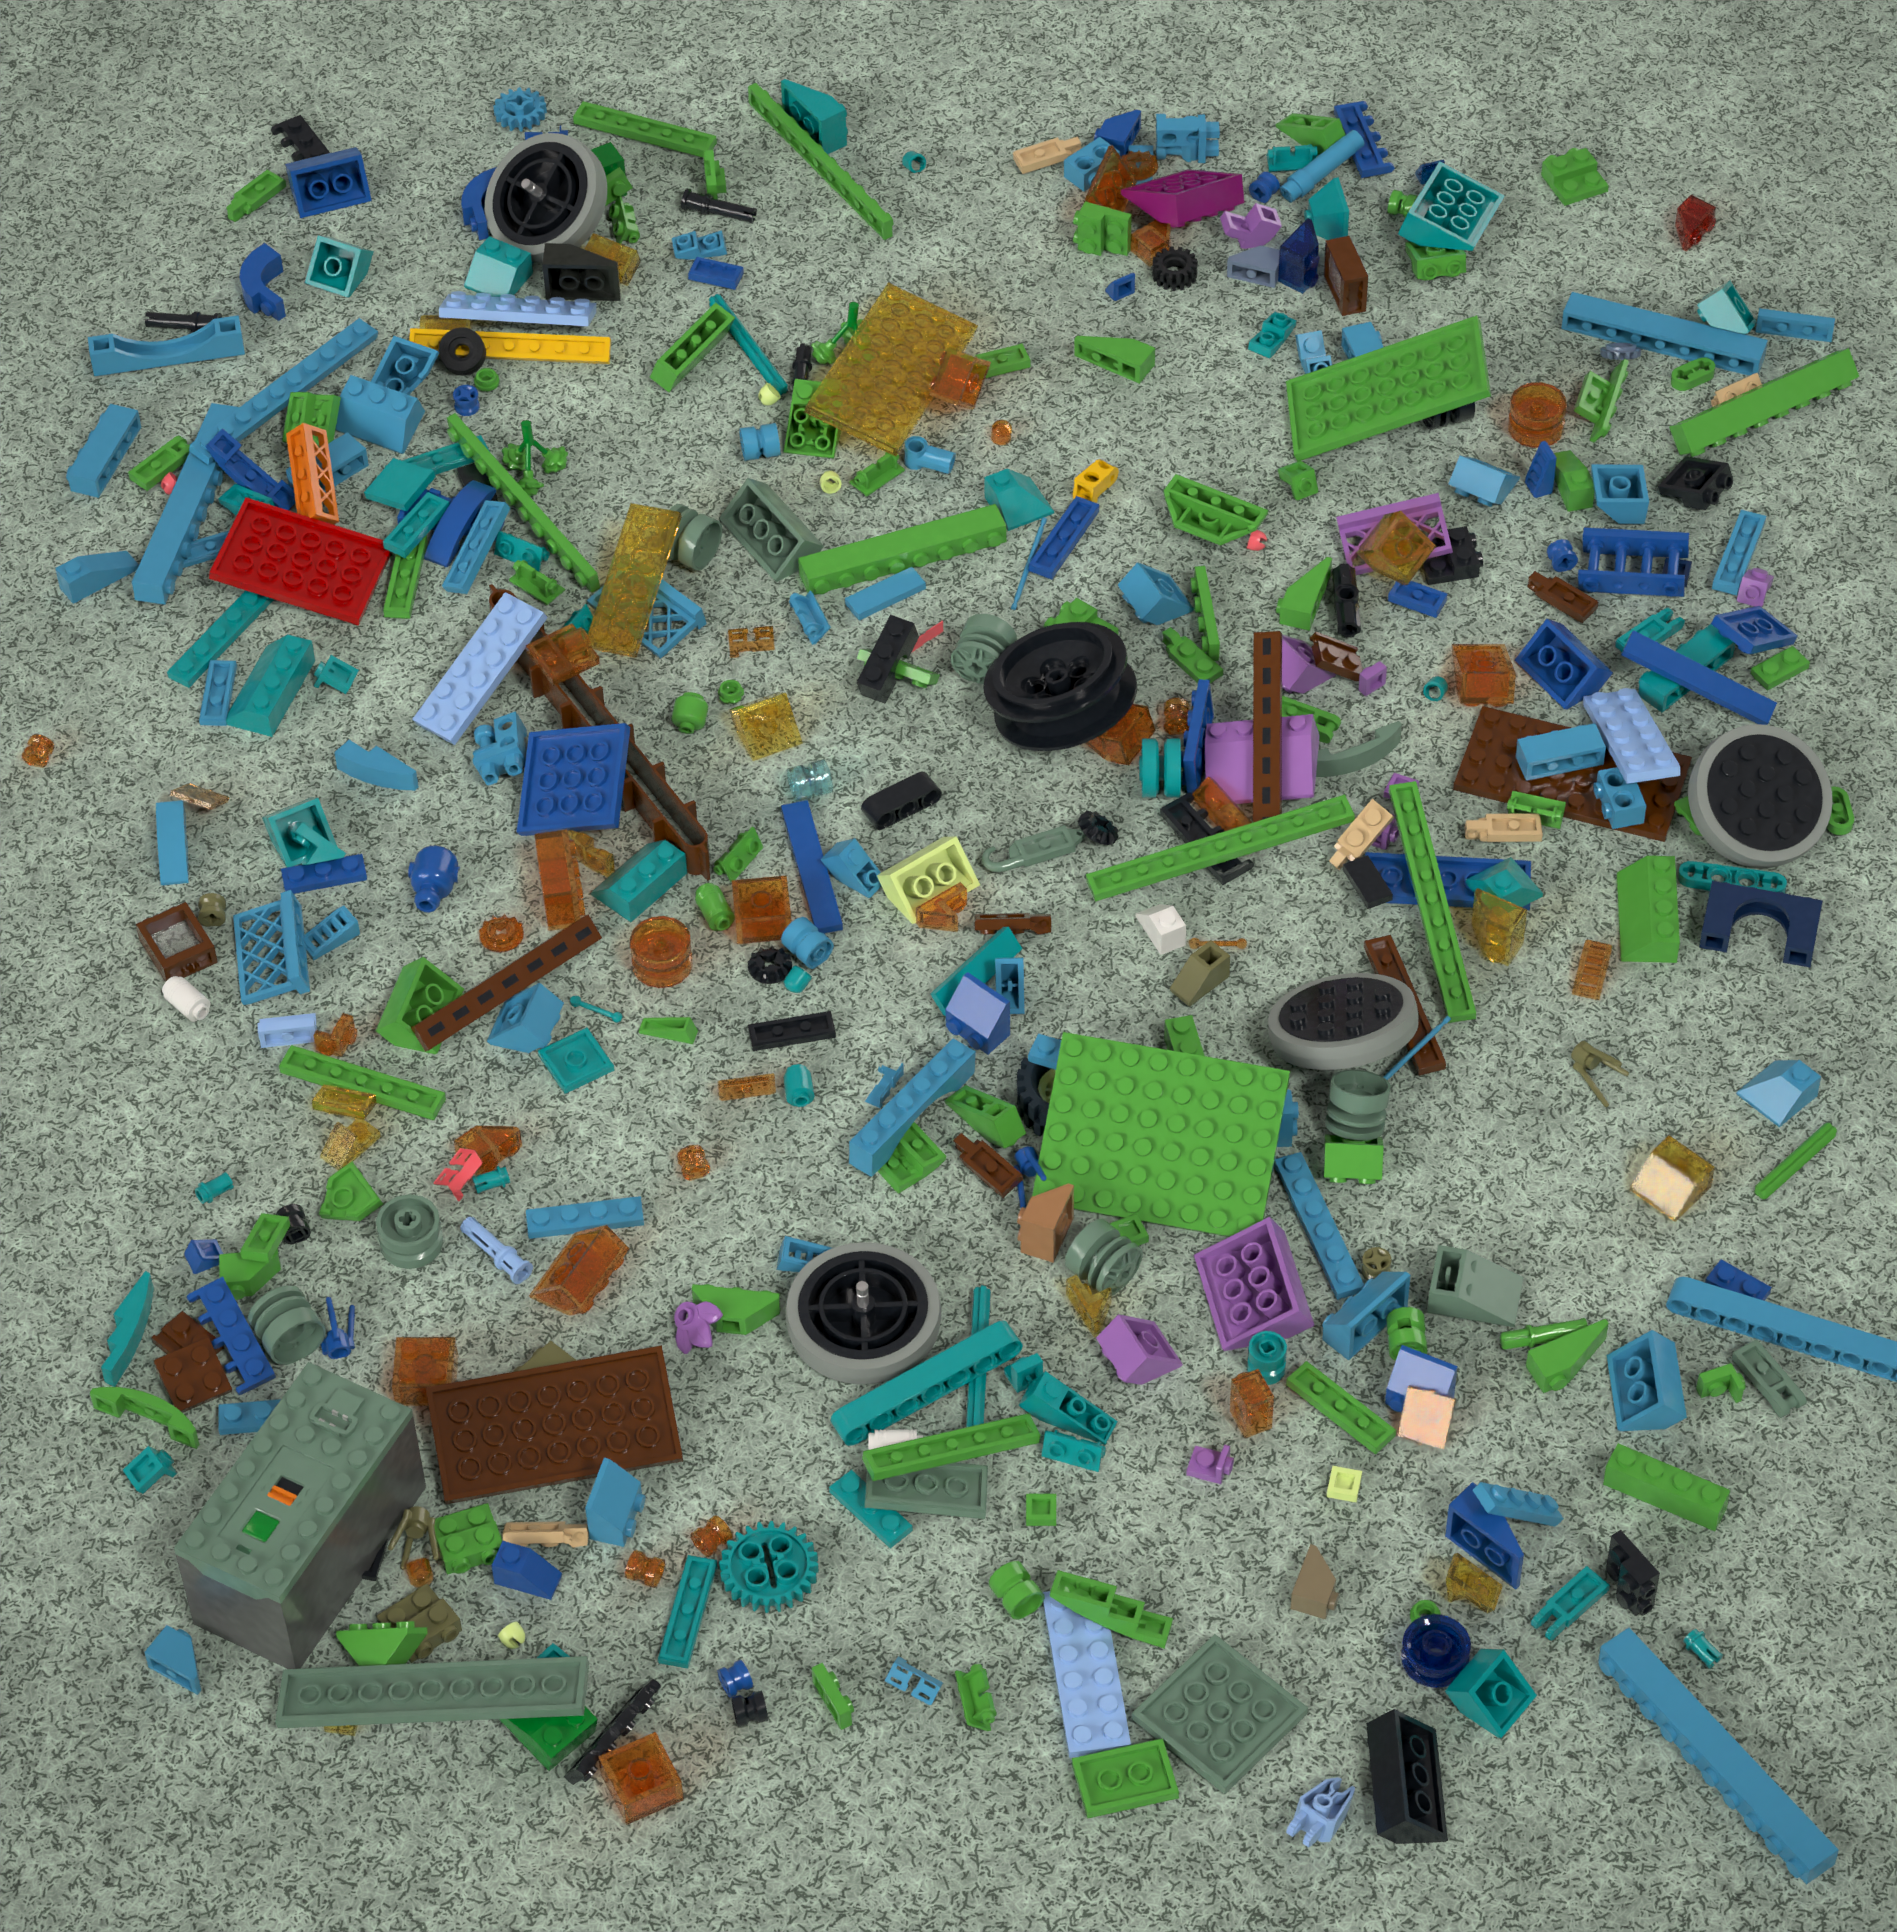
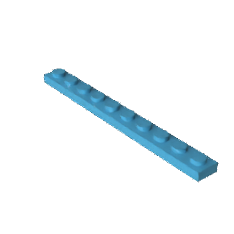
M358 318L192 442L189 452L207 465H210L215 460L207 450L206 445L222 428L240 442L287 407L290 392H307L372 343L378 337V331Z

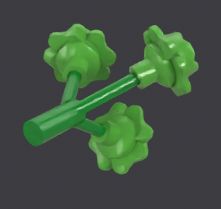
M857 302L849 303L847 322L841 324V329L833 339H829L826 343L816 341L811 344L814 349L812 356L820 364H833L837 361L833 349L837 346L836 342L842 337L845 345L852 343V346L858 349L859 353L852 359V365H858L863 370L876 365V358L880 357V352L868 349L867 344L863 343L867 341V334H869L870 330L865 326L863 319L857 321L859 310Z
M524 420L521 422L523 442L521 445L509 443L507 448L504 447L502 449V462L507 464L511 470L518 469L523 471V478L517 483L529 496L537 495L538 489L544 487V484L533 478L531 446L533 445L542 452V456L545 458L542 468L545 469L544 471L547 474L559 472L566 467L568 452L565 451L563 446L559 448L553 447L551 450L544 448L533 438L531 421Z

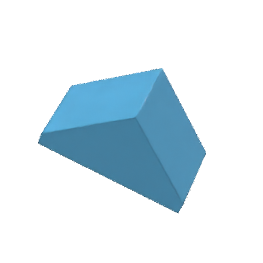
M1023 957L995 958L996 992L1010 1001V1014H1025Z

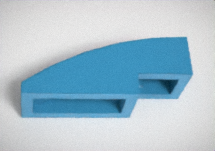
M348 740L334 752L337 769L353 778L380 787L415 791L419 788L416 770L378 746H375L368 752L356 743Z
M180 800L156 803L161 886L189 883L188 840L184 802Z

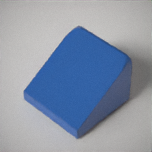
M1130 273L1112 281L1105 289V292L1113 301L1135 293V274Z
M216 1239L191 1240L184 1252L193 1274H198L218 1266L219 1254H223Z

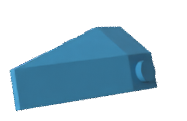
M393 336L371 382L410 395L429 375L439 352Z

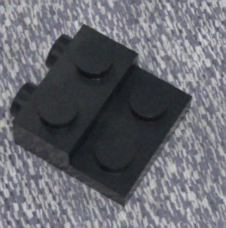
M1685 456L1659 484L1658 489L1660 495L1682 498L1684 507L1706 510L1710 505L1718 503L1720 494L1724 489L1729 490L1732 487L1733 476L1729 463Z
M1467 526L1447 529L1453 553L1420 560L1428 585L1479 577L1480 567H1483V556L1481 551H1475L1477 547L1476 536L1474 532L1469 533ZM1434 538L1429 545L1434 548L1445 546V541L1440 538Z
M1619 1530L1611 1535L1606 1570L1613 1581H1618L1616 1598L1620 1606L1626 1610L1629 1609L1634 1616L1638 1614L1643 1616L1649 1613L1655 1605L1660 1573L1624 1532Z

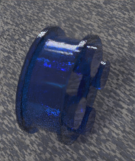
M1431 1614L1414 1620L1407 1627L1403 1635L1401 1662L1405 1672L1415 1682L1427 1687L1441 1688L1449 1686L1469 1663L1471 1650L1469 1634L1458 1621L1445 1615ZM1436 1648L1440 1649L1442 1652L1435 1653L1432 1652L1430 1649Z

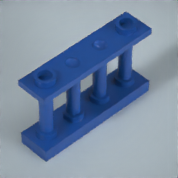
M1584 527L1583 552L1590 554L1588 570H1578V589L1580 591L1684 597L1685 575H1678L1679 558H1688L1689 533ZM1600 554L1616 555L1614 571H1598ZM1627 555L1642 556L1641 573L1625 572ZM1653 557H1669L1667 574L1651 573Z

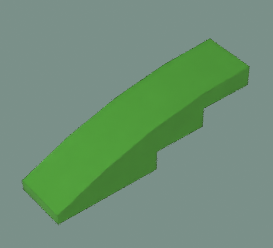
M1057 1570L1050 1591L1051 1598L1103 1627L1135 1640L1165 1649L1173 1618L1145 1611V1602L1115 1594L1117 1588L1115 1585Z

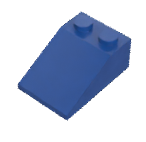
M1472 1482L1449 1504L1445 1537L1516 1590L1520 1586L1524 1554L1506 1518L1486 1512L1473 1492L1477 1485Z

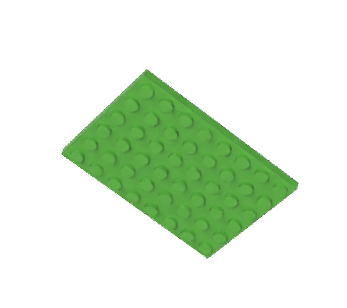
M1063 1032L1038 1162L1047 1179L1042 1181L1036 1173L1032 1197L1069 1183L1074 1185V1210L1118 1218H1126L1137 1214L1141 1222L1230 1237L1264 1220L1291 1072L1283 1069Z

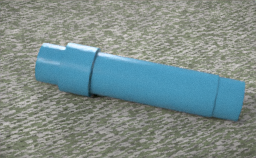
M1351 130L1304 168L1298 169L1279 188L1282 196L1290 203L1298 197H1304L1314 189L1318 182L1364 146L1365 143L1362 136L1357 131Z

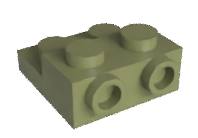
M428 1584L420 1587L376 1616L378 1623H391V1628H396V1622L415 1621V1627H427L428 1634L410 1657V1663L417 1659L428 1657L434 1648L444 1642L453 1641L459 1632L462 1631L460 1618L443 1598L439 1599Z

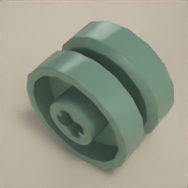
M408 1194L391 1199L379 1210L376 1226L382 1255L389 1263L399 1268H419L429 1264L440 1254L443 1246V1236L439 1212L433 1202L423 1196Z

